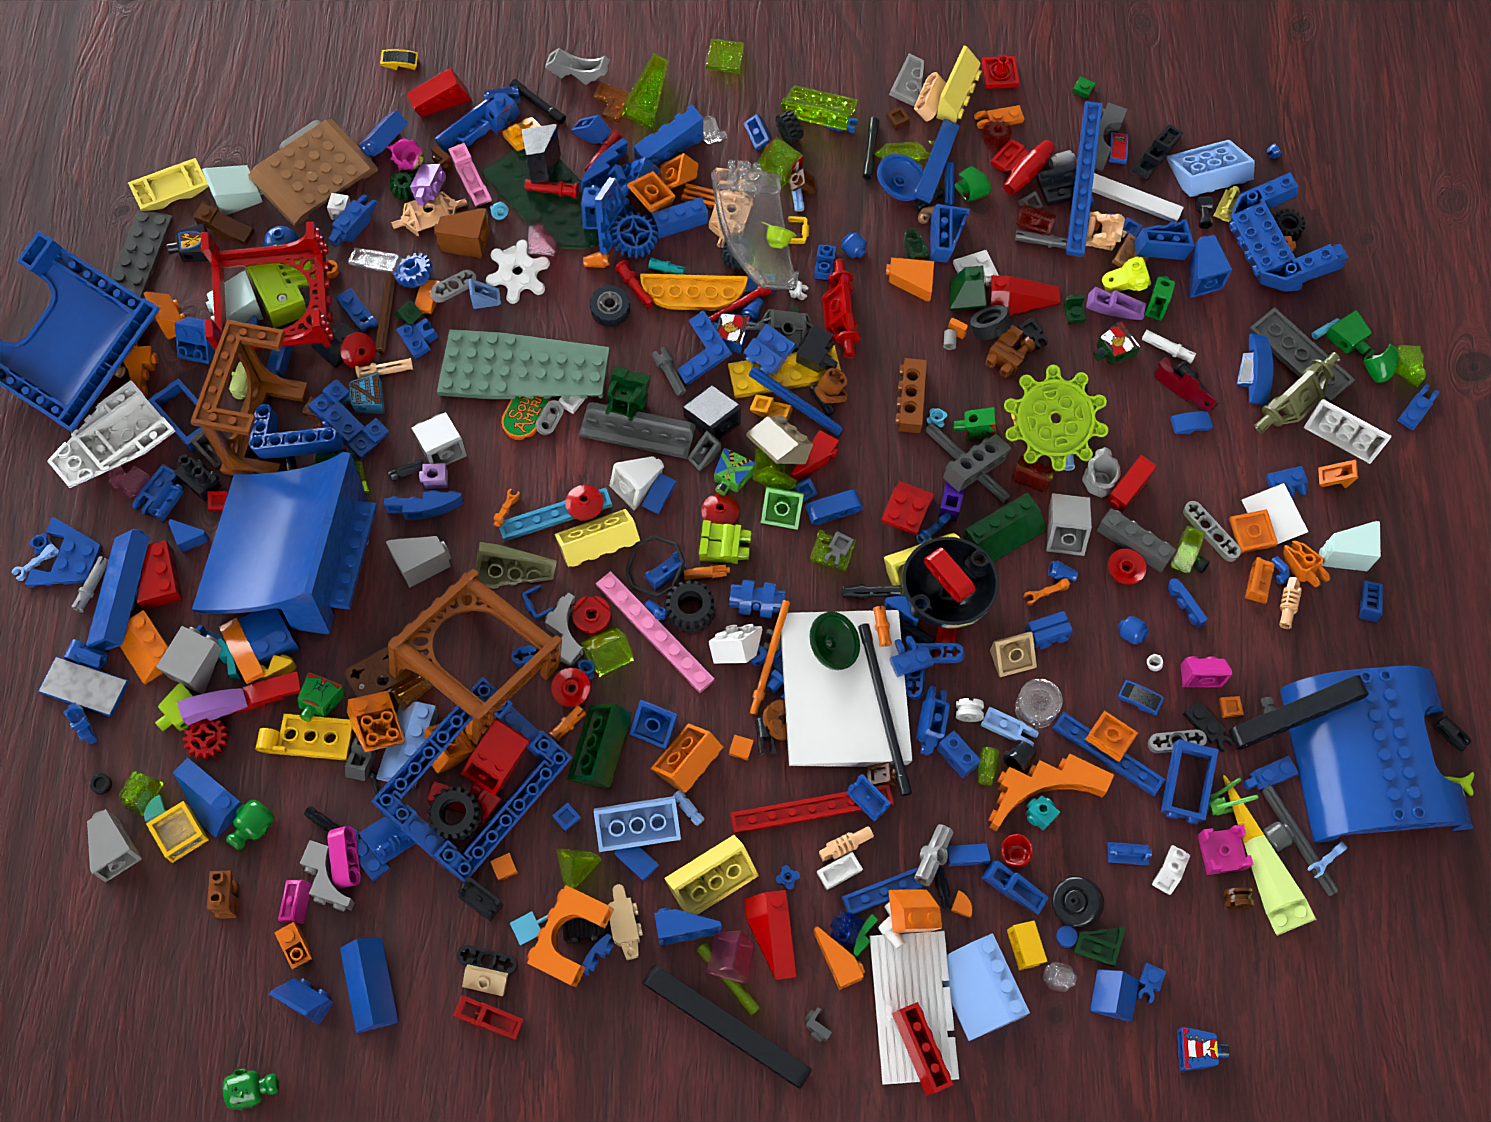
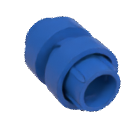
M743 580L742 585H731L729 607L739 608V614L750 616L751 610L760 611V617L772 618V613L780 612L782 602L785 600L786 591L776 590V584L764 582L763 588L754 587L755 581Z

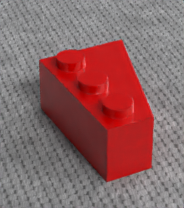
M451 68L406 93L412 108L420 117L472 101L466 86Z
M166 540L150 544L147 547L137 603L144 611L183 600L173 549Z

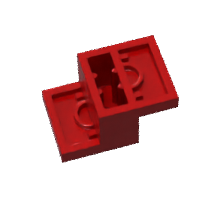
M899 481L897 487L893 490L881 522L917 535L923 525L934 494Z

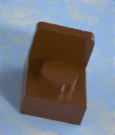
M437 145L431 148L433 161L436 164H440L442 170L448 173L453 167L451 157Z
M804 169L789 176L790 189L792 191L802 188V190H805L810 195L817 192L815 177Z
M890 762L867 766L868 780L874 786L891 784L894 787L898 786L895 768Z

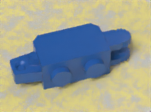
M364 194L357 201L353 200L332 223V234L328 238L330 244L337 247L342 241L353 242L371 220L370 214L376 208L377 201L372 199L365 206L369 198Z
M934 686L929 687L926 700L922 702L916 739L921 742L920 753L927 756L933 753L934 747L937 746L938 742L945 735L950 708L949 703L946 702L947 692L941 690L938 694V699H936V687Z

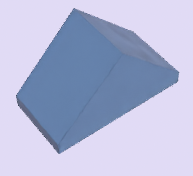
M471 278L468 280L473 309L499 306L501 304L499 288Z

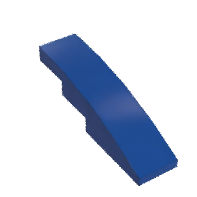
M624 138L609 147L589 167L581 179L580 192L582 194L585 187L600 184L615 164L618 165L619 158L627 154L628 142Z

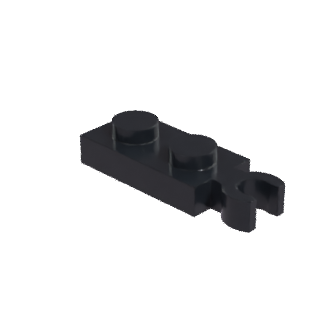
M1197 701L1184 712L1183 715L1197 730L1205 733L1210 744L1215 741L1217 748L1221 752L1226 750L1223 742L1228 743L1229 746L1234 743L1231 737L1223 734L1226 729L1200 701Z

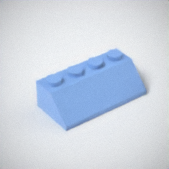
M421 702L400 703L396 716L405 743L386 747L376 777L377 780L388 782L425 741V729L434 726L439 715L436 706ZM417 782L412 786V788H416Z
M675 796L594 808L599 852L681 840Z

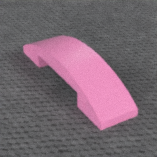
M465 143L449 148L448 150L455 168L474 206L478 207L491 202L492 199L486 186L482 183Z

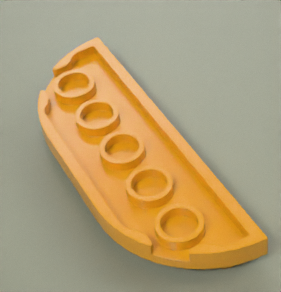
M640 274L643 289L645 292L648 291L655 304L673 310H721L741 298L748 282V276Z

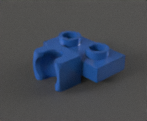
M423 319L416 326L414 322L411 325L406 323L396 329L415 359L430 351L431 349L428 344L438 338L435 330L431 329L432 325L428 319Z
M76 702L69 705V709L64 711V714L71 723L70 727L77 732L82 741L86 740L90 745L97 742L98 739L83 708Z

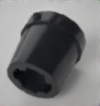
M1021 741L1011 751L1005 752L1003 760L1008 768L1011 767L1025 774L1029 764L1036 755V751L1029 743Z

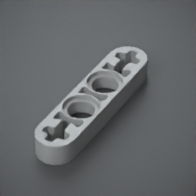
M1188 502L1183 509L1186 519L1223 559L1229 562L1235 561L1241 554L1239 545L1198 502ZM1196 509V512L1191 513L1189 510ZM1203 520L1208 521L1210 528L1202 527L1200 522ZM1215 534L1221 535L1222 538H1223V541H1222V542H1217V541H1215L1214 538H1213V535H1215ZM1233 550L1235 553L1228 554V551Z

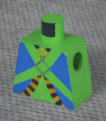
M724 448L714 473V481L718 483L715 489L716 492L720 495H726L729 489L738 492L755 473L756 463Z

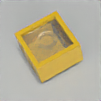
M184 801L146 823L165 858L172 863L209 841L193 811Z

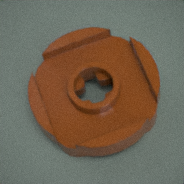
M785 700L772 702L763 712L764 726H767L771 731L769 732L771 736L778 740L787 739ZM781 716L784 718L785 721L783 724L782 720L779 719V717Z

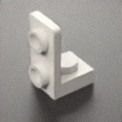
M1172 845L1163 867L1153 880L1152 885L1171 895L1183 876L1190 855Z

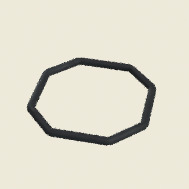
M653 535L635 545L625 572L634 590L653 597H659L676 586L684 567L685 559L678 543ZM653 539L675 546L681 559V564L672 586L658 593L635 586L629 572L638 547Z

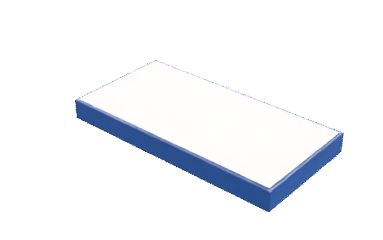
M56 656L38 693L69 704L76 702L84 709L112 718L130 682L126 679Z

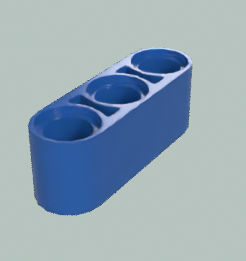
M848 490L810 502L805 508L812 525H819L861 511L863 506L857 491Z

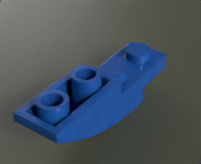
M431 490L423 492V499L418 497H410L408 499L397 496L384 498L386 512L403 513L405 520H418L439 516L464 504L462 493L457 491L439 492Z

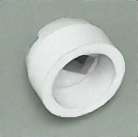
M1157 654L1149 656L1147 659L1148 668L1154 672L1161 670L1163 667L1162 657Z

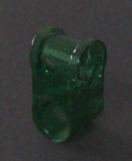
M913 228L906 230L902 245L908 259L928 260L930 258L929 250L919 231Z

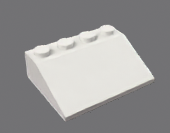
M1324 399L1318 403L1304 426L1310 432L1369 464L1372 463L1391 438V435Z

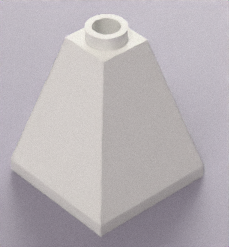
M654 456L615 463L609 486L635 511L648 494L658 475L662 474L664 464Z

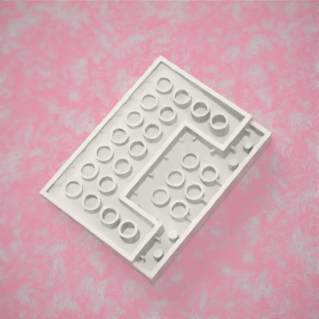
M886 610L892 645L885 647V644L884 647L879 646L873 611L838 612L846 616L853 623L860 639V652L856 662L849 668L839 671L831 670L822 665L815 657L810 645L809 637L812 623L819 615L826 612L787 613L781 633L789 766L867 767L885 762L893 764L864 645L862 644L858 626L864 623H869L873 644L903 763L908 765L912 761L905 675L896 677L889 660L891 657L899 655L895 646V640H901L899 610Z

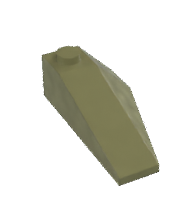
M479 542L475 570L479 573V580L493 589L503 585L513 586L523 582L533 583L553 580L556 560L498 544Z

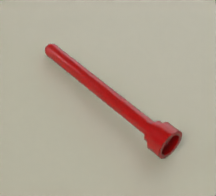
M766 280L759 283V286L753 292L709 316L711 322L719 320L721 314H729L760 295L768 296L772 293L770 285Z

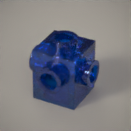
M842 910L839 917L834 916L830 925L833 931L830 937L839 943L853 948L865 921L857 918L852 913Z

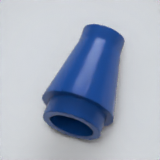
M755 298L742 310V315L750 316V322H756L764 304L763 300Z
M1052 561L1049 566L1048 576L1058 580L1067 578L1075 582L1078 571L1060 561Z

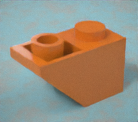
M292 922L274 932L292 970L312 960L309 946L297 924Z

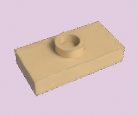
M468 964L465 968L462 987L504 996L508 973Z

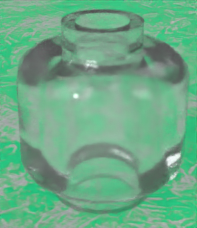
M1052 962L1045 967L1043 980L1048 988L1067 992L1075 985L1076 975L1070 965Z

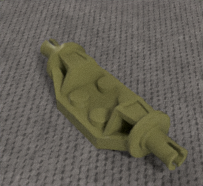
M1332 352L1324 361L1314 359L1311 366L1302 372L1303 376L1283 395L1275 397L1268 406L1266 405L1262 408L1264 417L1254 425L1255 429L1263 434L1272 424L1280 427L1283 424L1301 421L1325 398L1328 380L1333 378L1331 369L1341 361L1340 357ZM1282 411L1286 415L1281 416L1278 412Z

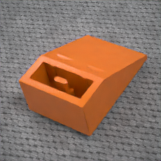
M388 691L348 699L347 713L352 728L365 752L405 743Z

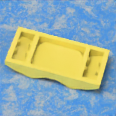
M196 158L128 182L141 211L164 209L173 201L193 198L209 187Z

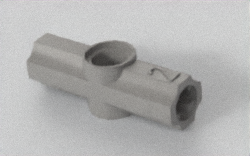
M938 824L929 845L922 847L920 852L921 863L914 877L917 883L923 886H930L939 865L946 863L948 858L946 849L954 833L951 828Z

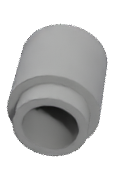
M1070 150L1053 154L1049 158L1050 168L1057 166L1065 167L1076 163V156Z

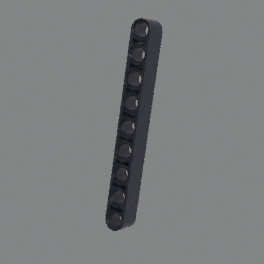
M653 965L643 980L642 984L793 1086L801 1089L812 1072V1069L660 967Z

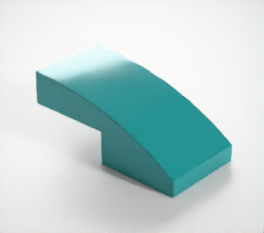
M221 638L217 639L218 645L222 648L219 658L224 664L227 663L228 675L233 681L241 680L240 670L227 644Z

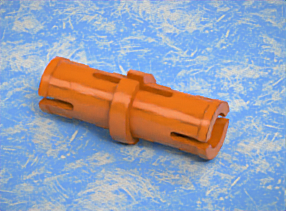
M880 606L873 608L876 621L875 630L878 632L879 646L884 647L885 644V647L892 645L889 632L890 623L887 621L885 606H881V609Z
M577 705L566 717L560 719L561 722L549 732V735L553 736L552 738L556 742H559L586 715L585 711L582 712L583 709Z

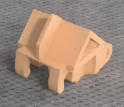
M1098 211L1090 212L1085 246L1112 251L1116 242H1121V238H1124L1127 233L1123 230L1125 218L1121 214L1110 215L1101 214ZM1098 219L1102 223V231L1093 235L1095 223Z

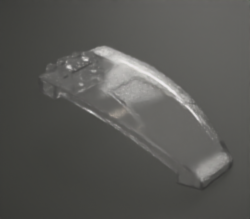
M730 159L728 161V169L716 167L711 173L717 215L726 243L734 258H736L743 270L759 287L794 291L797 288L799 271L794 272L789 247L786 246L782 249L771 247L766 238L768 226L761 223L764 222L771 226L785 228L779 195L781 191L779 174L761 171L760 164L757 162L753 164L752 170L749 161L744 163L739 160L736 168L735 161Z

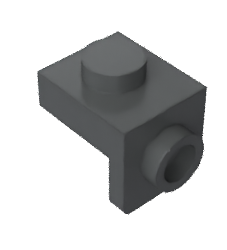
M819 1007L815 1011L811 1009L805 1018L807 1022L805 1028L812 1032L810 1035L817 1041L821 1042L823 1040L827 1042L832 1032L815 1021L821 1009Z

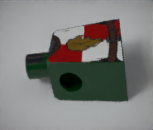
M1119 321L1099 338L1096 345L1098 349L1093 351V356L1097 361L1106 358L1109 364L1113 365L1136 357L1141 346L1124 324Z

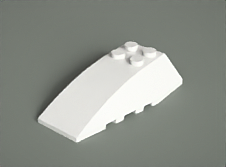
M131 380L101 401L95 407L96 411L85 418V423L78 430L76 429L71 434L72 437L67 443L64 442L47 461L69 488L144 455L175 432L173 427L156 411Z

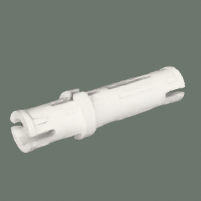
M1146 330L1142 337L1143 341L1172 354L1174 358L1178 357L1187 360L1190 364L1196 356V353L1187 350L1181 344L1173 343L1149 330Z

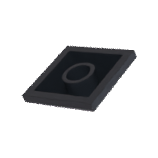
M340 322L331 327L334 332V340H331L332 346L324 347L322 343L311 344V347L334 368L339 367L343 363L340 355L342 341L346 336L355 332L349 325Z

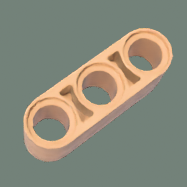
M936 72L929 75L914 106V110L925 121L931 120L936 115L940 96L946 85V82Z

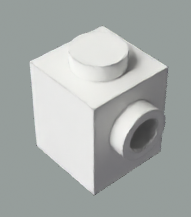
M331 193L327 205L331 220H336L351 203L348 195Z

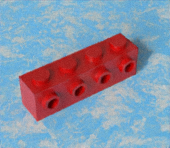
M916 1002L891 1013L926 1096L952 1086L951 1075L944 1064L942 1054L935 1043L933 1033L926 1022L924 1012L919 1003Z

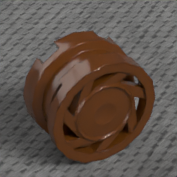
M1243 887L1224 890L1223 897L1226 898L1225 908L1228 910H1243L1254 907V900L1251 898L1253 895L1252 888Z

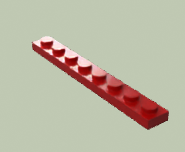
M890 785L875 786L891 803L890 806H892L893 799ZM846 792L732 812L730 816L734 834L863 810Z

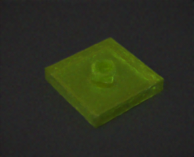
M711 39L706 69L740 73L744 43Z

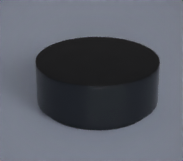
M104 773L96 774L90 780V788L96 794H106L112 788V780Z

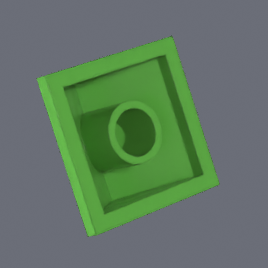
M766 487L761 523L798 530L804 493Z

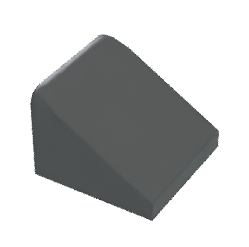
M1036 191L1028 193L1017 201L1029 215L1043 207Z

